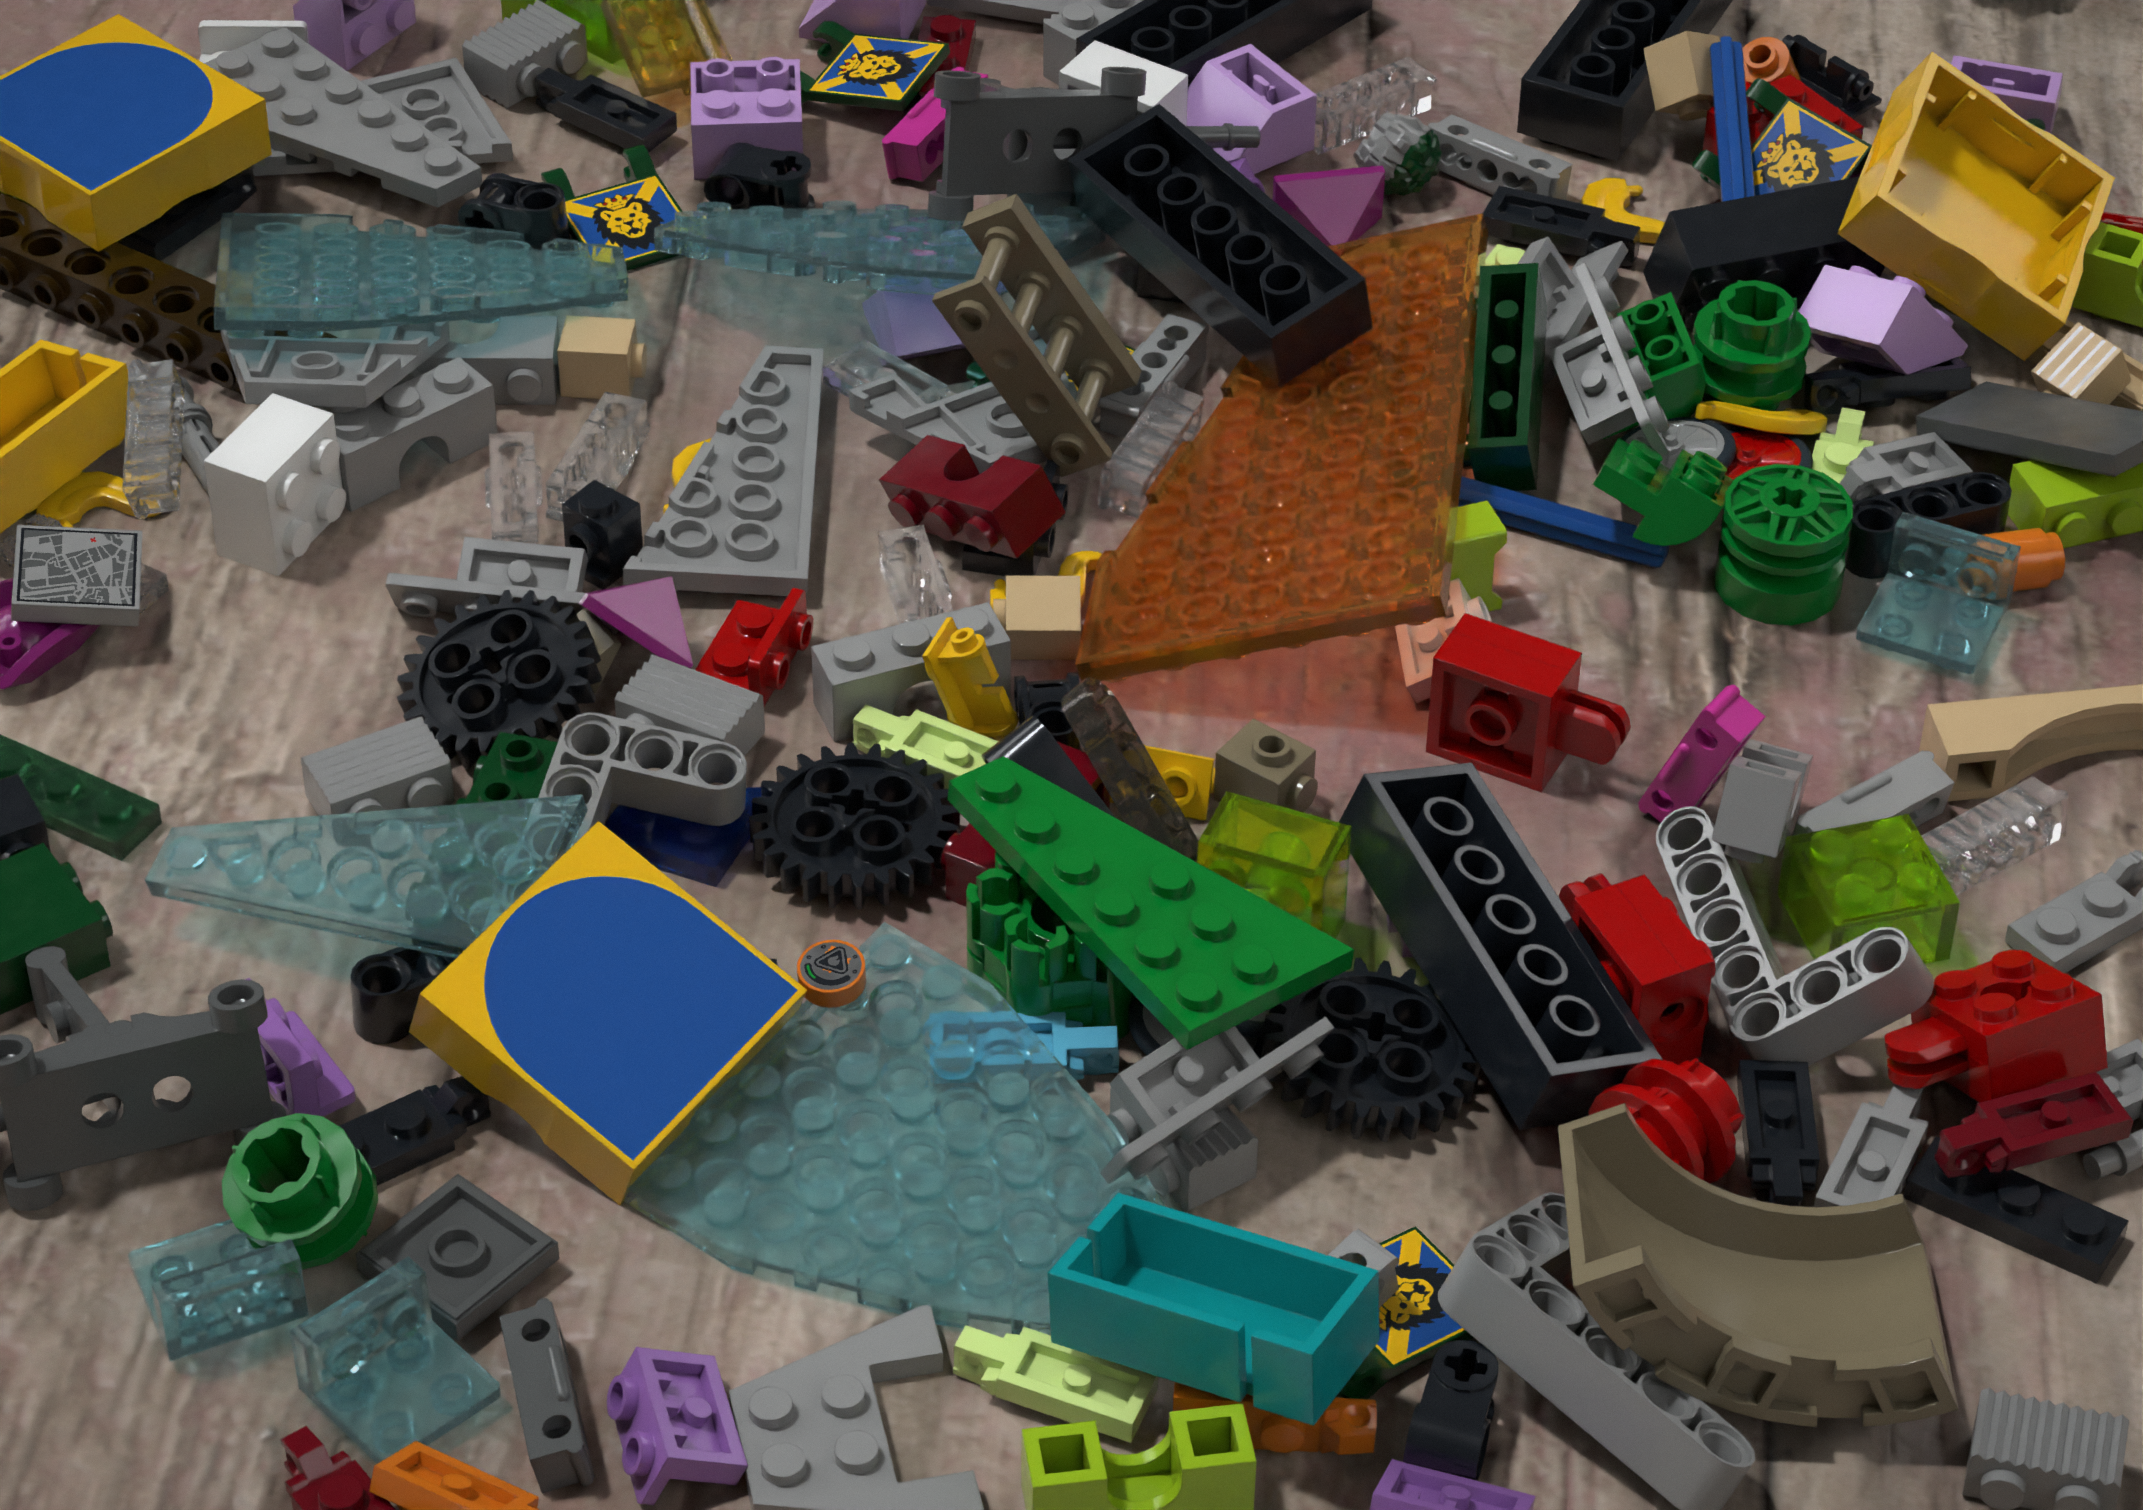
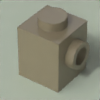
M1253 718L1216 752L1214 800L1277 832L1296 813L1301 814L1305 812L1315 798L1318 789V782L1314 778L1316 750Z

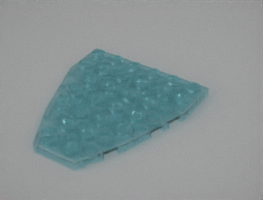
M835 200L823 202V208L783 209L779 206H754L749 209H731V204L703 202L697 204V211L676 212L675 220L654 228L655 251L685 255L688 258L698 260L725 257L726 266L791 277L816 274V267L823 266V282L839 284L845 281L866 279V289L934 295L937 292L974 279L983 257L962 228L964 221L934 219L928 216V209H909V206L900 204H883L876 206L875 209H857L856 202ZM1023 203L1064 261L1106 240V233L1080 211L1078 207L1054 208V215L1034 213L1033 204ZM999 280L996 291L999 295L1008 292V290Z
M222 213L214 300V330H227V334L235 338L260 337L263 335V330L288 331V335L294 338L313 339L323 336L324 331L468 320L474 323H495L505 316L583 306L607 308L613 306L615 302L628 300V273L623 249L619 246L588 244L576 240L556 238L553 241L542 244V250L531 249V245L525 242V233L437 224L426 229V237L416 236V228L405 225L402 220L386 219L383 221V224L370 227L368 232L358 231V228L353 225V216Z
M886 922L858 948L865 960L867 978L862 994L847 1005L833 1008L817 1006L806 1000L794 1016L739 1073L730 1077L694 1113L689 1125L627 1189L624 1197L625 1203L732 1270L754 1275L757 1266L793 1275L794 1285L799 1288L816 1292L820 1283L857 1292V1301L860 1304L897 1314H903L916 1307L927 1305L931 1306L935 1323L938 1325L964 1329L965 1325L969 1326L970 1319L1011 1324L1012 1334L1020 1335L1023 1327L1051 1335L1047 1273L1079 1236L1087 1238V1227L1117 1193L1165 1206L1146 1175L1135 1181L1130 1172H1127L1110 1184L1105 1181L1100 1172L1122 1148L1127 1146L1126 1142L1114 1123L993 985Z

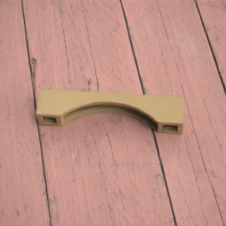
M2143 684L1927 704L1919 752L1922 750L1932 752L1934 754L1933 761L1955 782L1947 802L2002 797L2022 779L2060 761L2075 756L2105 751L2143 750Z

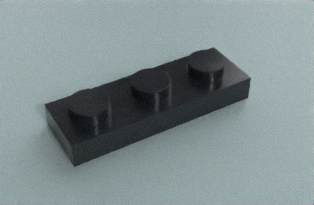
M1934 1138L1906 1179L1903 1195L1906 1200L2097 1284L2123 1243L2129 1220L2014 1170L2006 1171L2004 1169L2001 1172H1990L1985 1166L1977 1174L1948 1178L1934 1159L1940 1138Z

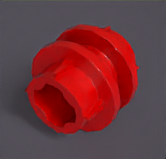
M1652 1058L1637 1064L1628 1071L1622 1083L1607 1088L1597 1095L1589 1109V1115L1625 1103L1636 1123L1652 1143L1672 1161L1709 1184L1718 1181L1727 1174L1735 1161L1736 1139L1734 1135H1736L1741 1127V1121L1745 1118L1744 1114H1741L1737 1098L1727 1082L1716 1071L1699 1062L1697 1058L1679 1064Z

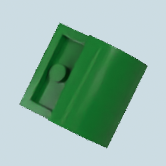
M1670 292L1655 299L1641 302L1635 307L1617 313V316L1622 315L1637 346L1627 351L1630 359L1637 355L1640 357L1653 384L1652 388L1644 391L1646 398L1649 399L1656 396L1667 419L1690 417L1696 411L1697 404L1702 401L1704 396L1705 375L1672 293ZM1636 422L1634 424H1631L1603 439H1606L1608 437H1611L1613 435L1636 427L1639 425V423Z
M1618 438L1592 485L1642 514L1632 537L1653 545H1677L1696 538L1712 525L1724 506L1725 492L1733 482V479L1725 475L1727 468L1720 461L1701 451H1696L1693 456L1682 449L1669 469L1661 464L1663 457L1652 447L1638 440H1632L1628 444Z

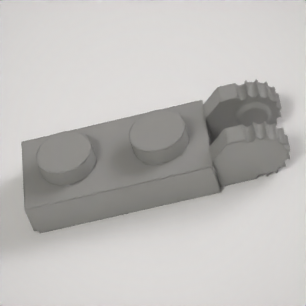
M2140 850L2130 851L2128 855L2125 854L2118 858L2106 874L2101 871L2010 923L2007 927L2005 942L2015 950L2027 951L2032 956L2057 970L2067 973L2143 928V887L2135 897L2128 891L2132 887L2135 888L2136 885L2141 884L2143 880V852Z

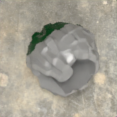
M1386 112L1373 125L1368 139L1362 140L1353 157L1359 168L1383 165L1385 170V196L1392 194L1405 196L1411 193H1420L1424 184L1429 182L1432 176H1437L1440 171L1437 165L1441 160L1442 152L1434 129L1424 125L1417 117H1408L1402 114L1395 115Z

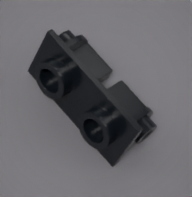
M1799 34L1794 37L1787 35L1782 39L1793 59L1801 82L1852 119L1881 103L1882 98L1872 93L1874 83L1869 80L1868 72L1856 68L1837 56L1828 59L1827 67H1825L1827 51L1810 42L1803 35Z

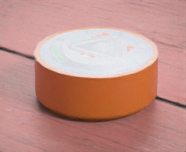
M842 940L817 942L808 947L801 954L797 962L798 983L807 989L805 998L817 1006L833 1008L847 1005L856 1000L865 989L867 978L864 957L857 947Z

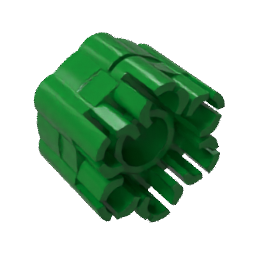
M995 850V868L988 869L976 876V885L969 883L966 889L967 990L970 997L976 1003L984 1006L988 1014L1021 1013L1028 1016H1042L1051 1012H1065L1066 1020L1082 1022L1083 1027L1117 1026L1118 1039L1120 1040L1130 1031L1128 1022L1129 1010L1136 996Z

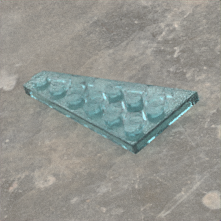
M583 794L172 827L145 878V882L152 896L457 958L571 848L588 808Z

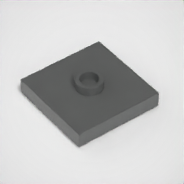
M459 1174L455 1175L356 1253L357 1269L359 1272L457 1341L560 1259L558 1242Z

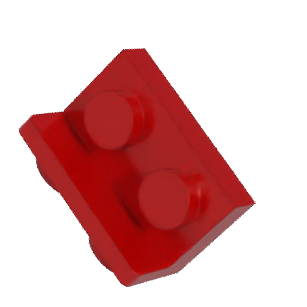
M793 587L780 609L737 600L695 670L763 695L765 707L774 690H781L784 687L789 675L791 661L797 651H804L811 640L814 621L813 616L807 614L806 591Z

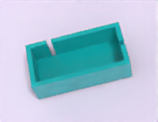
M1117 1193L1087 1227V1238L1079 1236L1047 1273L1051 1343L1237 1402H1241L1246 1394L1253 1396V1407L1313 1426L1379 1342V1270L1122 1193Z

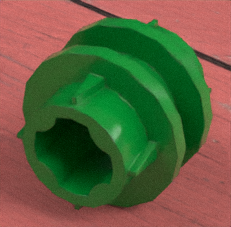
M1737 280V283L1731 284L1721 291L1719 299L1711 301L1698 312L1694 323L1693 337L1695 340L1694 349L1705 375L1704 402L1719 401L1775 411L1779 408L1781 401L1791 398L1802 388L1807 368L1804 357L1807 354L1812 333L1807 319L1797 311V298H1792L1784 289L1772 283L1757 280Z
M295 1113L262 1123L248 1132L238 1146H232L233 1153L229 1158L222 1179L223 1206L235 1227L247 1237L254 1250L262 1257L280 1267L304 1270L331 1263L352 1249L362 1236L366 1237L368 1235L367 1229L371 1225L378 1203L376 1175L363 1154L355 1148L347 1133L340 1126L323 1116Z

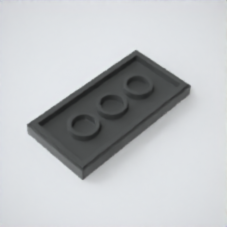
M1986 381L1916 415L1917 435L1935 432L1945 443L2112 477L2143 462V411Z

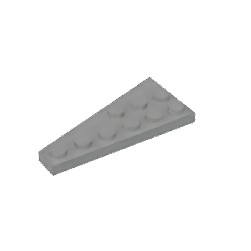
M286 27L269 31L259 39L237 49L223 52L217 58L204 63L265 98L270 144L274 150L308 162L315 158V155L333 161L334 171L351 177L358 171L381 178L382 188L435 207H440L481 187L482 173L479 165Z
M457 58L361 81L474 163L513 161L511 141ZM272 148V155L253 165L254 176L335 172L333 161L315 155V158L308 162Z
M765 345L739 386L737 400L730 410L725 409L716 422V433L710 442L704 441L670 494L669 506L660 521H653L644 535V546L637 557L631 556L623 568V586L672 576L675 590L781 597L788 596L794 587L805 590L807 597L824 349Z

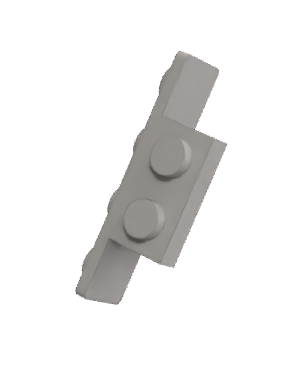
M1549 237L1530 243L1518 264L1539 263L1547 304L1543 385L1558 375L1549 350L1580 336L1581 328L1588 317L1593 314L1575 268L1573 267L1572 270L1569 268ZM1623 241L1589 253L1585 257H1580L1574 267L1585 262L1595 280L1605 276L1609 284H1611L1618 277L1619 272L1617 269L1628 253V249Z
M1583 262L1574 268L1598 327L1549 350L1579 429L1588 445L1638 422L1651 447L1661 456H1664L1669 451L1661 432L1670 428L1669 422L1656 396L1649 399L1645 396L1644 391L1652 388L1653 384L1640 357L1637 355L1630 359L1627 351L1637 346L1622 315L1613 319L1611 311L1620 308V305L1611 285L1605 276L1595 280L1587 264Z
M464 537L456 579L388 573L385 586L395 606L400 607L405 613L418 617H432L437 612L455 613V606L458 604L472 612L477 610L478 598L483 594L487 597L490 605H495L499 603L504 590H510L515 603H519L529 590L535 592L540 605L550 596H555L561 609L572 606L577 614L585 608L579 602L585 594L582 590L588 557L585 549ZM598 617L613 635L617 634L618 629Z
M1324 1017L1261 1059L1258 1058L1235 1026L1188 1050L1174 1038L1123 1070L1113 1079L1110 1086L1145 1134L1122 1148L1100 1174L1108 1184L1114 1182L1127 1172H1130L1135 1181L1144 1177L1170 1156L1165 1148L1179 1138H1182L1187 1146L1196 1143L1222 1122L1217 1114L1225 1108L1234 1104L1239 1112H1243L1273 1089V1086L1268 1081L1271 1078L1285 1071L1288 1077L1293 1079L1314 1065L1324 1055L1318 1045L1334 1029L1333 1025L1327 1017Z

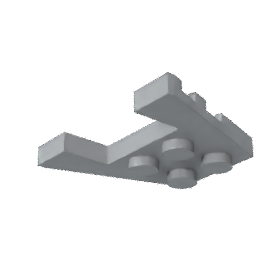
M221 310L220 312L221 336L245 404H262L274 393L309 406H323L325 410L333 413H348L358 408H366L448 344L450 340L449 318L396 316L388 338L386 340L274 336V312Z
M1032 325L1028 336L1043 355L1047 345ZM1063 369L1060 380L1075 399L1077 389L1074 382H1069L1065 369ZM895 373L849 389V405L853 413L915 445L927 435L963 444L966 446L980 474L992 466L1002 455L1034 464H1040L1048 460L992 382L930 404H926Z
M931 1304L916 1307L729 1390L731 1412L748 1464L744 1477L752 1510H984L974 1470L905 1482H898L896 1480L873 1383L943 1372V1350Z

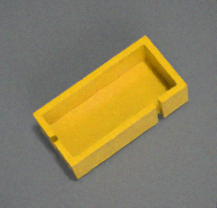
M40 339L0 369V534L25 514L36 510L42 501L68 481L80 476L86 467L107 451L119 446L126 436L144 423L126 363L91 353H86L81 357L77 349Z

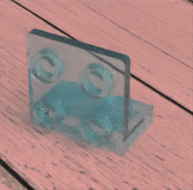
M1902 512L1894 529L1888 572L1857 627L1856 639L1887 651L1901 653L1939 665L1945 669L1973 674L2010 605L2021 547Z
M229 1219L133 1250L128 1254L131 1270L170 1361L309 1316L301 1261L291 1239L264 1248L254 1249L247 1237L240 1233L232 1220Z
M409 1256L290 1330L299 1389L376 1464L414 1441L428 1446L498 1400L501 1396L499 1382L432 1321L426 1272Z

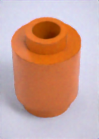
M1761 37L1752 40L1743 47L1745 81L1752 85L1758 78L1771 83L1790 74L1801 81L1789 50L1781 40L1774 37Z
M2041 528L1982 534L1977 540L1976 547L1972 548L1969 552L1968 566L1974 583L1980 584L1984 592L1989 595L2048 587L2051 581L2062 578L2065 570V553L2059 536L2055 532L2045 533Z

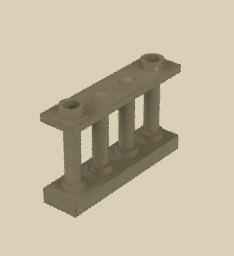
M1017 194L968 212L962 228L982 254V260L974 279L935 293L932 302L1047 459L1053 460L1060 466L1061 477L1110 461L1113 452L1092 424V420L1100 398L1136 386L1142 372L1141 368ZM999 280L1015 300L1011 311L996 291ZM1032 325L1047 345L1043 355L1028 336ZM1063 369H1065L1078 388L1075 399L1060 380Z

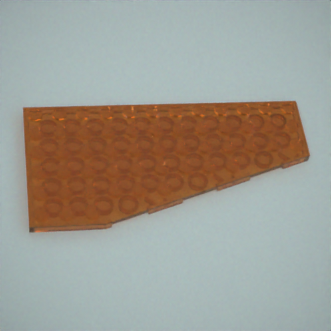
M1483 213L1327 246L1365 278L1373 329L1281 387L1275 384L1244 355L1241 357L1220 387L1223 399L1194 440L1182 441L1145 493L1148 505L1116 550H1105L1098 559L1075 663L1082 685L1101 681L1115 683L1126 680L1132 675L1159 670L1179 671L1189 667L1191 664L1222 658L1237 660L1254 652L1280 647L1295 649L1306 646L1312 641L1344 635L1359 637L1368 634L1372 630L1402 624L1422 625L1434 618L1447 615L1473 378L1477 321L1476 299L1479 292L1480 266H1485L1488 229Z

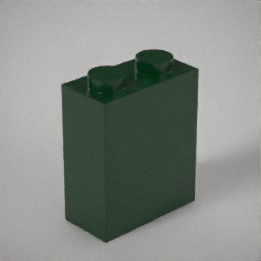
M44 843L0 861V1015L33 1001L25 959L29 953L38 948L50 946L62 948L66 953L69 972L76 981L111 966L106 939L113 936V929L104 907L98 900L92 902L87 900L83 895L78 875L69 862L59 864Z

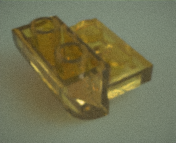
M602 0L600 4L642 98L680 88L685 96L691 95L690 62H706L717 58L733 61L705 0Z

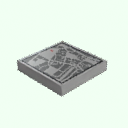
M17 525L11 621L139 626L142 531Z

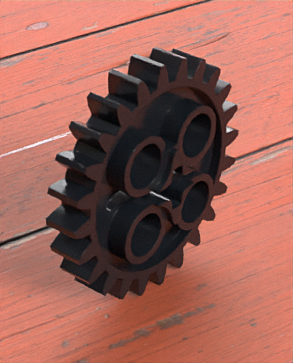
M504 590L498 604L490 605L487 597L483 594L478 598L477 610L469 612L464 606L458 604L455 606L457 619L452 623L440 618L433 620L438 634L435 637L417 636L416 641L422 654L405 655L403 660L409 672L399 675L397 678L403 691L401 695L397 696V700L404 712L403 717L405 721L422 716L424 723L428 725L430 732H433L434 738L438 740L440 747H443L445 755L448 754L449 760L458 755L463 767L469 769L479 756H488L499 732L544 739L550 735L559 739L563 729L561 724L564 721H569L576 715L582 714L578 704L595 702L596 697L590 685L602 680L596 665L601 661V657L585 620L579 621L572 606L561 609L555 596H550L540 605L535 592L529 590L519 603H515L510 590Z
M848 743L844 755L835 756L830 748L823 746L821 747V760L815 762L801 753L797 755L798 770L795 771L779 765L776 768L777 782L763 780L761 782V797L752 798V816H749L750 842L753 843L755 861H764V875L767 878L781 875V890L784 892L802 885L803 901L810 902L820 893L828 894L829 908H835L840 903L842 897H851L856 909H862L866 896L873 895L882 905L887 906L890 903V891L897 890L909 898L913 897L914 880L931 886L935 883V869L944 870L941 867L944 847L954 833H960V813L947 800L948 789H944V775L936 773L927 776V761L924 759L916 761L909 766L905 765V750L902 749L895 752L889 758L881 757L880 744H874L867 755L858 754L854 743Z
M1355 958L1352 971L1343 972L1269 1009V1014L1265 1016L1260 1039L1264 1041L1260 1056L1262 1058L1319 1020L1327 1017L1334 1029L1318 1045L1324 1054L1323 1057L1293 1079H1290L1285 1071H1282L1268 1081L1275 1083L1284 1082L1281 1099L1284 1102L1301 1098L1304 1100L1301 1117L1306 1119L1322 1112L1327 1115L1325 1130L1329 1132L1337 1128L1341 1122L1351 1124V1134L1353 1139L1356 1140L1361 1138L1366 1127L1375 1128L1377 1136L1382 1143H1388L1391 1128H1399L1404 1136L1409 1140H1414L1419 1122L1427 1129L1438 1132L1443 1116L1456 1120L1459 1117L1462 1102L1470 1103L1481 1066L1442 1002L1437 998V994L1431 984L1428 983L1423 987L1414 984L1416 970L1413 968L1407 970L1401 977L1393 976L1390 963L1385 960L1380 964L1378 971L1373 972L1368 971L1362 958Z

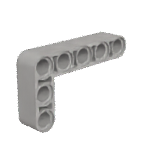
M587 712L570 719L562 729L495 920L555 863L545 860L563 856L598 821L603 825L605 824L611 803L711 826H723L734 822L743 813L746 803L747 762L743 753L736 746L723 741L601 713ZM589 753L598 754L595 756H585V754ZM649 768H660L661 770L653 771V770H647V769H649ZM719 782V783H724V784H723V785H711L710 783ZM570 805L581 806L575 809L565 808Z
M1695 806L1682 807L1671 812L1660 823L1655 835L1657 847L1692 934L1697 940L1704 941L1711 950L1716 968L1715 976L1711 979L1729 1027L1753 1060L1808 1062V1066L1916 1011L1931 996L1934 987L1933 975L1904 933L1894 927H1880L1871 930L1785 975L1738 860L1724 853L1726 845L1711 841L1715 825L1706 812Z
M1553 1192L1542 1194L1474 1234L1438 1291V1302L1449 1317L1679 1510H1722L1755 1461V1451L1750 1442L1736 1428L1702 1400L1696 1399L1662 1381L1655 1375V1366L1637 1355L1629 1347L1623 1351L1616 1345L1589 1314L1583 1302L1561 1284L1571 1269L1565 1196Z

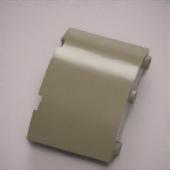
M1625 1103L1558 1126L1573 1287L1589 1314L1608 1337L1623 1351L1629 1347L1637 1355L1655 1366V1375L1662 1381L1696 1399L1731 1412L1766 1421L1799 1426L1817 1427L1818 1417H1861L1863 1427L1883 1426L1920 1420L1958 1410L1926 1245L1903 1194L1871 1202L1831 1207L1788 1206L1739 1196L1694 1176L1667 1157L1639 1127Z

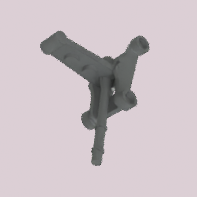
M1132 67L1102 68L1101 90H1068L1044 87L1013 89L1001 85L999 80L981 78V75L973 72H936L934 97L941 99V107L946 109L942 179L937 180L936 190L929 192L928 216L939 220L964 221L967 213L973 211L974 195L1075 192L1068 159L1137 117L1138 96L1145 95L1147 71ZM1224 123L1222 126H1186L1211 148H1222L1224 151H1232L1234 148H1257L1260 144V130L1258 126H1234L1232 123ZM1054 149H1075L1072 155L1064 159H1059L1054 153Z
M55 946L42 947L27 955L25 962L38 1021L47 1024L55 1043L58 1044L63 1041L65 1043L34 1053L33 1044L29 1038L16 1034L0 1035V1132L7 1130L13 1163L4 1170L2 1179L7 1202L11 1207L22 1211H34L54 1204L63 1194L60 1172L231 1130L233 1131L235 1146H238L248 1132L262 1123L287 1116L285 1108L281 1104L271 1101L257 1028L268 1018L264 989L259 983L240 979L218 985L208 995L210 1011L181 1016H158L143 1012L131 1015V1022L118 1020L109 1023L70 974L66 953L62 948ZM179 1076L191 1083L187 1096L179 1102L162 1098L155 1100L153 1088L164 1078ZM103 1100L110 1110L104 1113L97 1121L89 1120L82 1115L83 1106Z

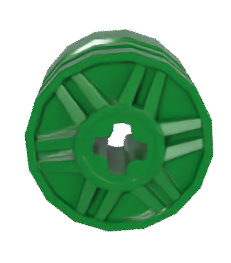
M1772 464L1752 468L1736 477L1725 492L1724 514L1721 521V539L1718 544L1715 567V589L1723 602L1744 617L1765 624L1791 626L1812 622L1832 611L1841 597L1845 571V552L1849 546V531L1851 530L1853 520V502L1844 487L1825 473L1800 465Z

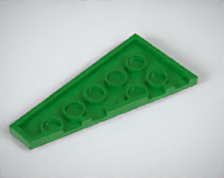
M1004 756L949 780L947 800L1186 1050L1352 968L1353 948Z

